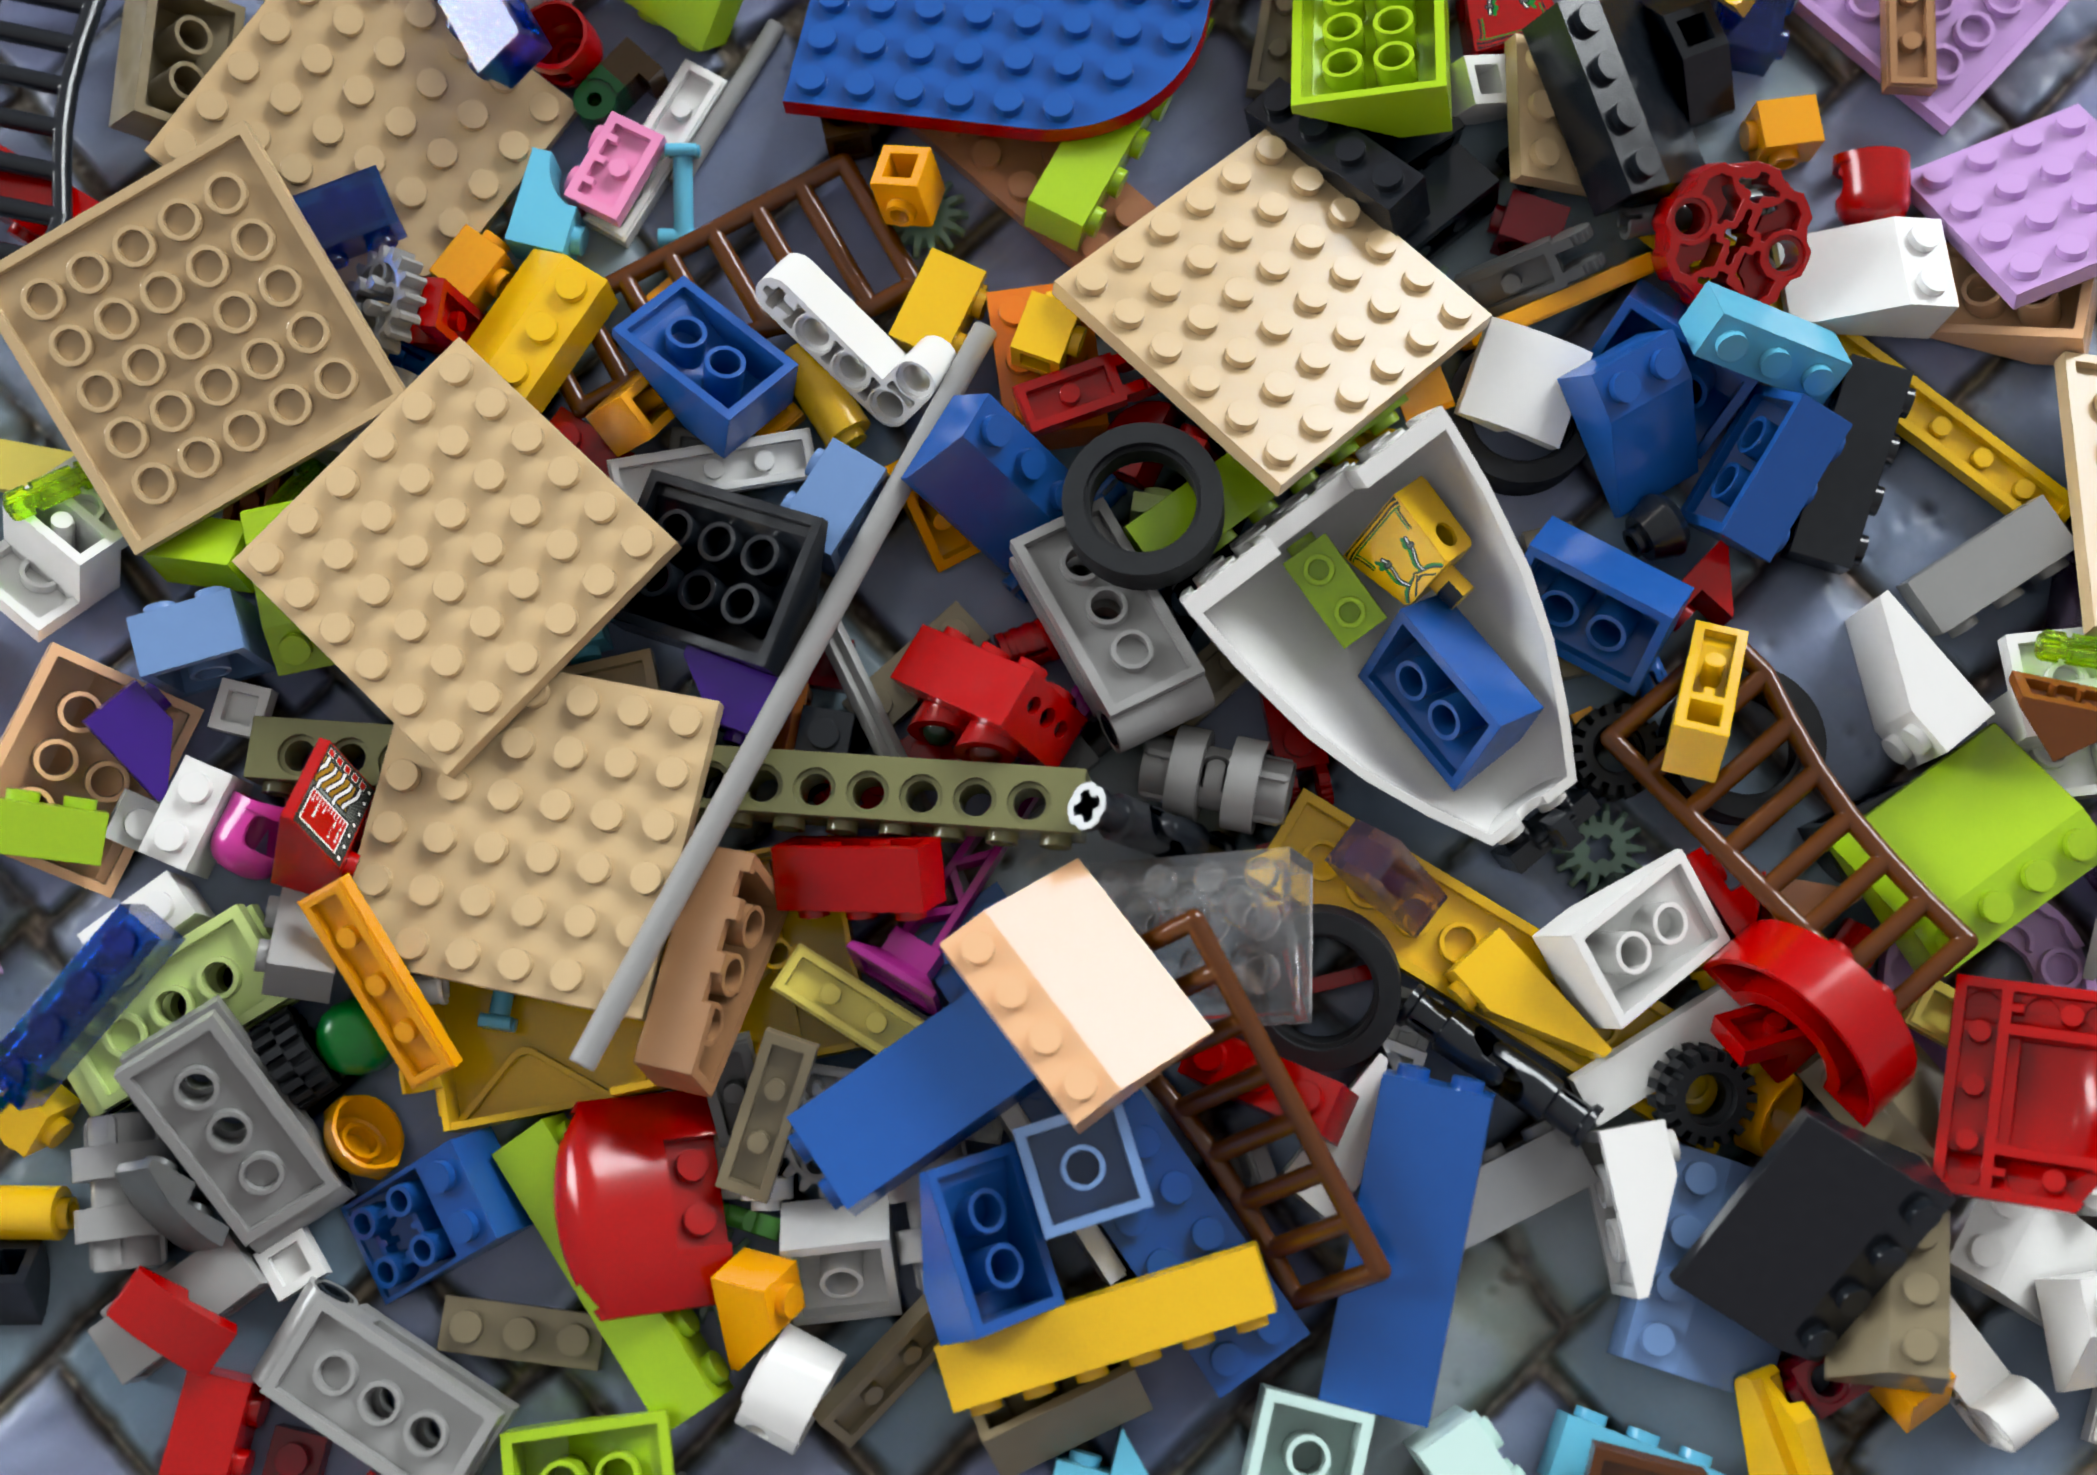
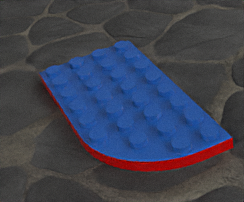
M810 0L782 102L786 114L1027 141L1062 142L1091 138L1112 132L1144 117L1160 106L1177 90L1194 67L1202 50L1213 0Z

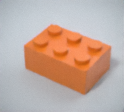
M1054 283L986 292L989 326L997 333L992 343L1000 404L1024 427L1025 425L1012 394V387L1043 375L1011 364L1010 345L1031 291L1045 294L1047 291L1053 290ZM1081 321V326L1087 328L1083 347L1077 358L1069 355L1065 368L1098 356L1095 332L1083 321ZM1107 413L1037 437L1036 439L1048 450L1086 446L1093 439L1106 432L1109 426Z

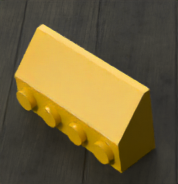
M533 248L467 341V344L542 414L618 304V300L607 279L565 254Z

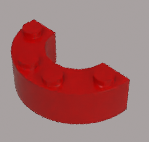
M1775 919L1759 920L1750 923L1701 967L1741 1007L1750 1003L1767 1006L1781 1013L1799 1027L1816 1046L1825 1063L1827 1079L1823 1088L1863 1128L1907 1087L1914 1078L1917 1068L1916 1049L1910 1031L1895 1006L1897 1004L1895 994L1886 984L1879 980H1874L1854 960V956L1848 947L1835 939L1827 941L1805 928Z

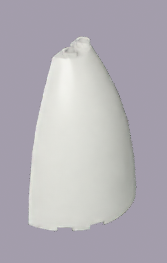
M1441 405L1408 420L1405 423L1409 428L1405 431L1401 427L1392 433L1387 431L1361 447L1355 453L1359 459L1357 463L1349 464L1348 461H1345L1336 467L1332 466L1301 491L1291 495L1279 504L1275 510L1256 522L1229 544L1230 549L1234 553L1232 556L1225 559L1221 555L1210 561L1192 579L1198 588L1194 590L1192 586H1189L1183 590L1179 601L1231 664L1305 737L1366 782L1424 815L1488 845L1494 846L1497 843L1504 845L1514 840L1524 831L1525 826L1522 820L1528 813L1535 808H1538L1540 813L1554 809L1566 799L1567 794L1565 791L1577 782L1569 711L1554 638L1532 570L1486 476L1452 419ZM1421 475L1429 482L1471 539V548L1454 567L1475 588L1456 607L1544 707L1518 743L1465 786L1456 791L1452 790L1358 677L1398 611L1409 605L1402 604L1347 561L1388 618L1344 649L1282 565L1291 558L1286 549L1310 531L1313 532L1316 538L1327 533L1342 555H1344L1390 498ZM1431 590L1415 603L1433 597L1437 594L1433 590Z

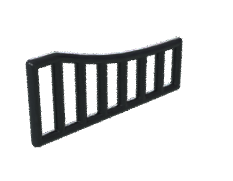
M10 0L79 14L72 35L0 20V41L66 54L61 75L0 63V84L57 95L54 117L0 107L1 128L52 138L51 161L0 151V172L50 181L52 186V206L0 196V217L48 226L45 234L73 218L72 154L78 95L89 52L107 0ZM0 241V260L24 246Z

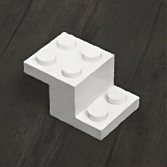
M75 456L2 501L4 539L0 541V611L39 643L120 587L121 550L127 547L128 543Z
M2083 627L2005 634L1997 642L2008 691L1988 704L1995 714L1986 720L1987 726L1991 723H1996L2075 800L2097 798V742L2053 762L2019 707L2008 680L2013 670L2097 687V637L2085 636L2083 634Z

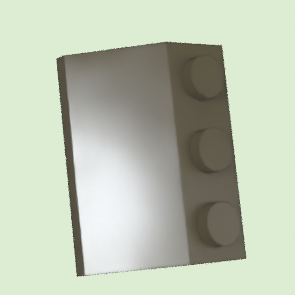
M125 0L108 127L151 142L244 28L246 8L228 0Z
M1913 1037L1917 1056V1068L1914 1078L1865 1128L1823 1088L1827 1074L1825 1063L1818 1051L1796 1070L1801 1080L1836 1121L1918 1154L1933 1169L1944 1073Z
M1946 1211L1938 1225L1930 1230L1906 1259L1905 1264L1894 1273L1873 1298L1869 1307L1857 1317L1841 1336L1834 1349L1825 1355V1381L1943 1394L1950 1381V1211Z
M1125 1359L1107 1365L1109 1374L1101 1378L1078 1384L1074 1375L1055 1381L1056 1390L1047 1395L1024 1400L1022 1392L1001 1398L1003 1407L990 1413L973 1417L982 1443L1000 1475H1018L1153 1410L1135 1367H1130L1129 1360Z

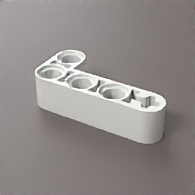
M799 253L788 254L756 286V297L761 307L875 419L886 426L899 427L907 422L936 393L957 355L955 349L948 341L935 335L922 338L906 353L805 255Z
M1950 1294V1370L1956 1375L1950 1403L1971 1431L1985 1444L2014 1453L2058 1419L2057 1410L2036 1384L2023 1376L2014 1375L2008 1371Z

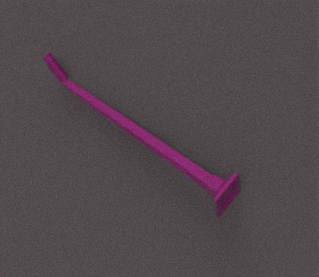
M1075 685L1070 692L1074 696L1071 704L1074 707L1077 706V710L1087 718L1083 725L1084 727L1092 712L1087 703H1084L1083 696ZM1024 759L1019 763L1020 765H1035ZM1031 797L1022 802L1018 810V816L1027 819L1039 798ZM967 836L944 868L945 891L952 882L958 904L932 908L927 911L926 918L907 921L902 928L896 925L882 947L852 940L846 945L853 964L858 971L932 1016L942 1010L937 992L931 983L945 962L940 943L957 931L1009 848L993 846V849L972 854L983 837ZM981 866L964 893L958 872ZM947 921L931 946L914 936L922 924Z

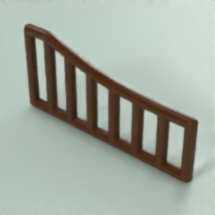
M842 152L604 278L608 280L615 295L621 292L633 314L648 302L639 282L663 269L666 270L672 283L684 275L696 284L682 259L709 245L752 320V323L747 325L766 339L788 334L759 304L756 297V287L729 242L727 235L753 222L775 262L778 264L785 256L793 253L773 219L771 212L796 199L856 301L854 302L870 318L877 317L903 303L920 271L893 226L885 224L875 196L853 158L848 153ZM839 176L901 281L876 294L814 189ZM605 325L601 327L591 344L612 381L585 395L571 371L559 388L572 414L580 419L586 418L615 389L639 372L638 368L632 371L629 370Z
M1748 642L1742 667L1749 675L1739 682L1733 716L1759 693L1763 692L1777 721L1719 771L1716 783L1707 781L1686 799L1664 777L1669 772L1661 771L1666 747L1648 761L1627 740L1629 736L1678 695L1686 660L1683 661L1601 733V744L1778 921L1795 924L1828 941L1821 931L1886 874L1909 900L1851 950L1854 960L1863 969L1867 968L1924 916L1949 939L1945 945L1893 990L1897 999L1895 1006L1900 1014H1902L1977 947L1978 936L1928 888L1858 810L1823 760L1800 720L1773 666ZM1788 740L1804 769L1727 837H1724L1702 814ZM1817 788L1835 815L1764 876L1742 852L1812 790ZM1849 832L1869 855L1870 859L1804 916L1781 891Z
M1190 909L1140 934L1139 936L1152 953L1190 935L1205 965L1174 979V981L1187 998L1216 984L1231 1012L1230 1015L1208 1024L1212 1028L1213 1033L1172 1065L1241 1034L1258 1063L1184 1096L1179 1094L1162 1073L1154 1077L1145 1086L1170 1114L1201 1156L1234 1208L1251 1240H1257L1266 1267L1292 1308L1296 1311L1387 1280L1391 1275V1266L1205 915L1198 909ZM1266 1084H1269L1284 1114L1219 1141L1213 1138L1196 1115ZM1295 1134L1310 1164L1246 1188L1229 1160ZM1322 1184L1337 1214L1274 1236L1259 1207ZM1348 1234L1364 1264L1301 1285L1286 1256Z

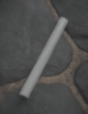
M768 20L691 143L701 146V157L693 159V177L783 36L785 28L776 20ZM673 172L668 179L671 185H673Z

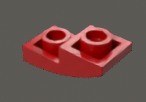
M141 1265L138 1266L107 1309L106 1314L137 1340L171 1362L203 1379L208 1376L237 1335V1324L188 1300V1289Z

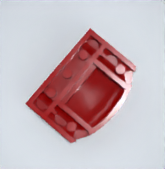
M1957 974L1932 1169L1954 1195L2076 1215L2084 1207L2085 1203L2082 1202L2097 1187V991Z
M671 1091L576 1102L569 1115L574 1116L564 1133L563 1140L559 1142L553 1181L554 1216L560 1246L570 1275L576 1287L580 1284L587 1295L599 1307L593 1313L601 1322L716 1306L710 1278L733 1257L732 1242H728L721 1188L715 1186L719 1174L714 1144L716 1129L707 1097L683 1091Z

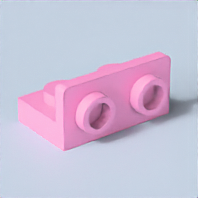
M611 111L604 125L599 124L592 132L588 144L589 151L581 165L574 166L566 178L563 195L568 205L576 206L581 217L588 212L620 228L664 152V146L667 143L665 136Z

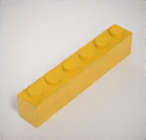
M1257 1240L1066 1299L1064 1300L1065 1304L980 1339L940 1346L938 1342L933 1348L953 1413L969 1409L971 1417H975L1003 1407L1001 1398L1022 1392L1024 1400L1047 1395L1056 1390L1054 1382L1075 1375L1077 1383L1080 1384L1101 1378L1109 1374L1107 1365L1125 1359L1129 1360L1130 1367L1153 1362L1162 1357L1161 1348L1182 1342L1184 1350L1207 1345L1216 1340L1214 1332L1234 1325L1237 1333L1259 1329L1270 1323L1267 1315L1277 1312V1302Z

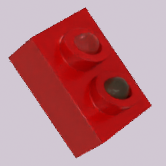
M922 624L890 676L892 680L921 703L907 727V732L910 736L937 747L955 745L953 753L962 761L1011 764L1018 756L1038 766L1059 767L1087 720L1071 704L1074 696L1059 685L1046 681L1048 672L1030 659L1020 657L1016 663L1010 660V656L989 642L983 641L981 646L977 647L973 645L974 642L968 636L952 627L947 626L941 632Z

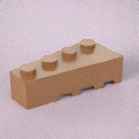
M717 846L672 928L633 1061L656 1086L712 1098L789 913V911H777L774 880L755 853Z

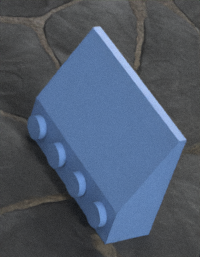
M1679 1143L1681 1158L1680 1161L1675 1162L1678 1175L1649 1298L1633 1299L1621 1297L1607 1353L1736 1394L1734 1387L1736 1377L1770 1363L1777 1366L1781 1350L1674 1284L1669 1274L1754 1168Z

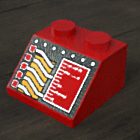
M319 737L280 815L271 883L309 895L347 873L353 879L361 857L357 852L360 848L375 794V789L330 740Z

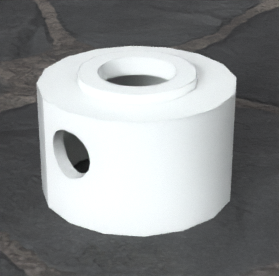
M788 1323L777 1340L771 1342L755 1368L741 1397L743 1402L735 1418V1424L794 1456L816 1420L812 1415L815 1408L833 1388L845 1363L847 1354Z

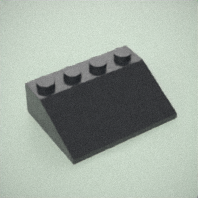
M1563 0L1556 2L1522 29L1595 217L1618 211L1621 207H1632L1669 196L1682 182L1684 174L1705 165L1642 0Z
M651 469L637 505L676 540L682 548L609 622L627 632L685 650L687 645L779 678L816 611L828 521L818 516Z
M1803 1107L1669 1274V1277L1680 1288L1779 1350L1820 1363L1825 1355L1834 1349L1837 1341L1857 1317L1869 1307L1873 1298L1894 1273L1905 1264L1906 1259L1930 1230L1938 1225L1942 1216L1957 1198L1920 1155Z

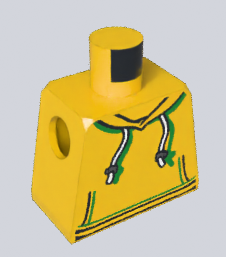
M1422 475L1390 498L1343 555L1347 561L1404 605L1414 604L1433 590L1452 610L1475 588L1454 567L1471 548V539Z

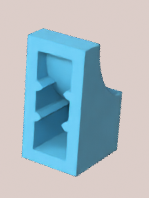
M533 147L504 238L517 259L525 260L534 248L565 254L576 261L577 256L582 257L585 254L588 246L589 229L586 227L577 207L568 205L561 199L560 181L562 171L552 151Z

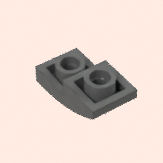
M150 1155L142 1160L119 1163L114 1174L122 1189L135 1208L159 1233L187 1252L222 1248L230 1227L211 1217L213 1212L207 1206L189 1201L196 1183L178 1173V1166L174 1162L163 1157Z

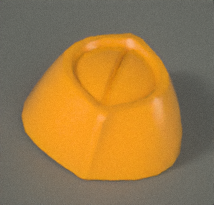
M1764 1069L1754 1077L1756 1085L1747 1088L1758 1094L1757 1103H1747L1746 1108L1755 1112L1752 1121L1743 1117L1739 1121V1124L1746 1130L1740 1136L1734 1134L1735 1145L1761 1157L1767 1153L1800 1111L1804 1093L1801 1078L1793 1073L1781 1083H1776Z
M365 1094L343 1096L324 1111L323 1141L333 1162L343 1170L353 1175L381 1180L398 1166L404 1148L405 1135L396 1113L385 1102Z

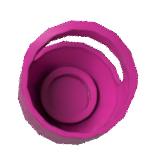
M234 790L210 840V850L216 862L226 870L247 879L265 880L272 876L279 819L284 807L267 804ZM268 831L265 855L257 852L255 849Z

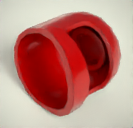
M560 0L543 2L526 12L516 27L514 44L519 55L528 65L554 86L565 89L577 88L603 61V44L596 30L581 11L571 3ZM530 29L535 31L537 37L534 59L529 56L526 50L525 37Z
M1868 146L1833 155L1832 174L1837 179L1843 180L1841 194L1835 200V212L1838 219L1845 226L1893 216H1906L1911 199L1910 154L1906 150L1892 146Z

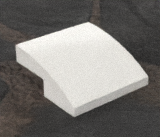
M1492 316L1487 328L1482 331L1454 414L1495 432H1510L1548 450L1560 449L1571 412L1557 378L1591 360L1593 352L1547 333Z

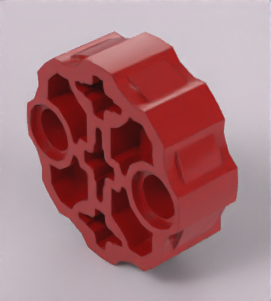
M1747 161L1729 164L1726 162L1707 163L1684 174L1682 182L1669 196L1661 198L1651 221L1655 231V248L1650 256L1654 270L1659 280L1667 282L1679 294L1681 302L1688 306L1691 305L1703 288V284L1698 283V278H1711L1710 282L1771 305L1778 300L1780 291L1791 280L1801 277L1809 261L1811 249L1807 243V230L1813 218L1804 193L1794 191L1789 183L1784 180L1781 170L1770 164L1760 161ZM1752 179L1751 185L1758 188L1757 191L1762 192L1763 196L1751 197V191L1745 188V185L1741 184L1739 180ZM1686 205L1692 212L1693 221L1690 228L1682 233L1676 226L1675 217L1679 208ZM1764 208H1775L1770 213L1761 215ZM1726 229H1731V234L1737 237L1734 246H1730V241L1724 238ZM1779 242L1784 248L1785 256L1782 264L1774 269L1769 262V252L1772 246ZM1700 260L1699 265L1689 267L1691 263Z

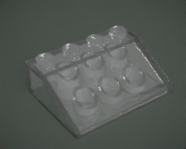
M1292 847L1090 863L1091 875L1138 935L1190 909L1200 910L1205 915L1263 1026L1312 1023L1313 862ZM1190 935L1153 953L1173 980L1205 965ZM1216 984L1188 997L1208 1024L1231 1014Z

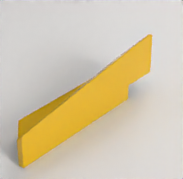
M1770 1363L1736 1377L1734 1387L1749 1475H1833L1815 1416L1803 1401L1795 1403L1787 1401L1779 1375L1780 1370L1777 1366Z

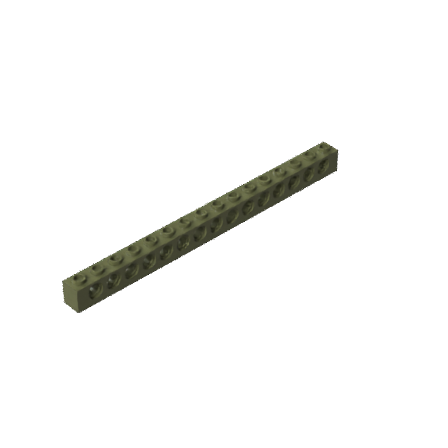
M254 716L243 777L262 786L261 793L265 795L289 798L303 771L302 762L304 758L313 751L320 737L330 740L351 764H353L357 757L365 754V763L358 772L376 790L394 724ZM714 746L705 787L713 778L725 776L740 747ZM770 749L728 827L751 829L753 828V821L773 823V829L792 833L805 832L806 825L826 826L827 833L839 836H857L858 829L879 830V836H911V832L932 833V837H941V842L963 843L965 836L986 837V844L999 847L1018 846V839L1039 841V847L1068 851L1072 849V843L1086 844L1087 832L1078 829L1077 826L1070 823L1067 810L1068 802L1072 798L1075 789L1083 783L1091 782L1087 769ZM769 780L778 781V790L772 799L765 802H758L756 800L757 790L762 783ZM823 783L831 785L830 796L824 803L820 805L808 804V795L812 788ZM705 787L695 826L698 825L712 799L705 798ZM872 787L883 788L884 797L878 806L872 809L860 807V799L866 790ZM926 790L938 793L937 802L931 810L923 813L913 811V801L919 793ZM977 794L991 796V806L984 814L970 816L965 813L966 804L972 796ZM1031 797L1043 799L1046 802L1045 810L1038 818L1026 820L1018 816L1019 807L1026 799Z

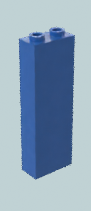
M969 990L787 1116L788 1121L795 1130V1132L788 1136V1139L805 1164L814 1159L825 1178L820 1180L818 1185L832 1207L838 1210L845 1206L847 1211L857 1216L1042 1085L971 990Z
M1398 1063L1397 1071L1387 1069L1382 1074L1357 1200L1392 1271L1390 1277L1383 1282L1338 1297L1318 1399L1428 1428L1433 1412L1496 1093L1485 1091L1486 1082L1479 1079L1453 1075L1452 1081L1449 1083L1429 1078L1431 1070L1414 1064ZM1351 1238L1349 1240L1344 1270L1364 1264Z

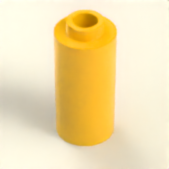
M796 343L788 348L784 353L799 364L794 396L826 448L833 437L853 449L860 446L867 438L865 432L869 429L871 423L857 400L802 346Z
M0 1185V1240L64 1239L69 1229H74L73 1211L80 1210L78 1199L72 1197L70 1189L65 1185Z

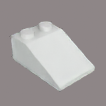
M1893 216L1807 233V243L1811 249L1807 266L1801 277L1791 280L1780 291L1784 312L1834 331L1839 335L1929 339L1959 308L1941 219ZM1779 242L1772 246L1776 268L1782 264L1785 256L1784 248Z
M1889 590L1879 595L1845 620L1874 730L1882 739L1881 744L1884 751L1896 763L1904 764L1908 770H1911L1950 751L1995 714L1993 709Z
M1675 849L1570 906L1532 936L1565 998L1592 1028L1623 1029L1731 941L1683 849Z
M1665 1119L1637 1121L1590 1130L1580 1144L1599 1180L1598 1183L1588 1187L1611 1293L1614 1295L1633 1299L1649 1298L1678 1175L1675 1162L1680 1161L1681 1158L1677 1136L1673 1129H1667Z
M1955 1195L1956 1201L1948 1209L1950 1211V1274L2042 1328L2043 1322L2034 1279L2097 1270V1230L2076 1215Z

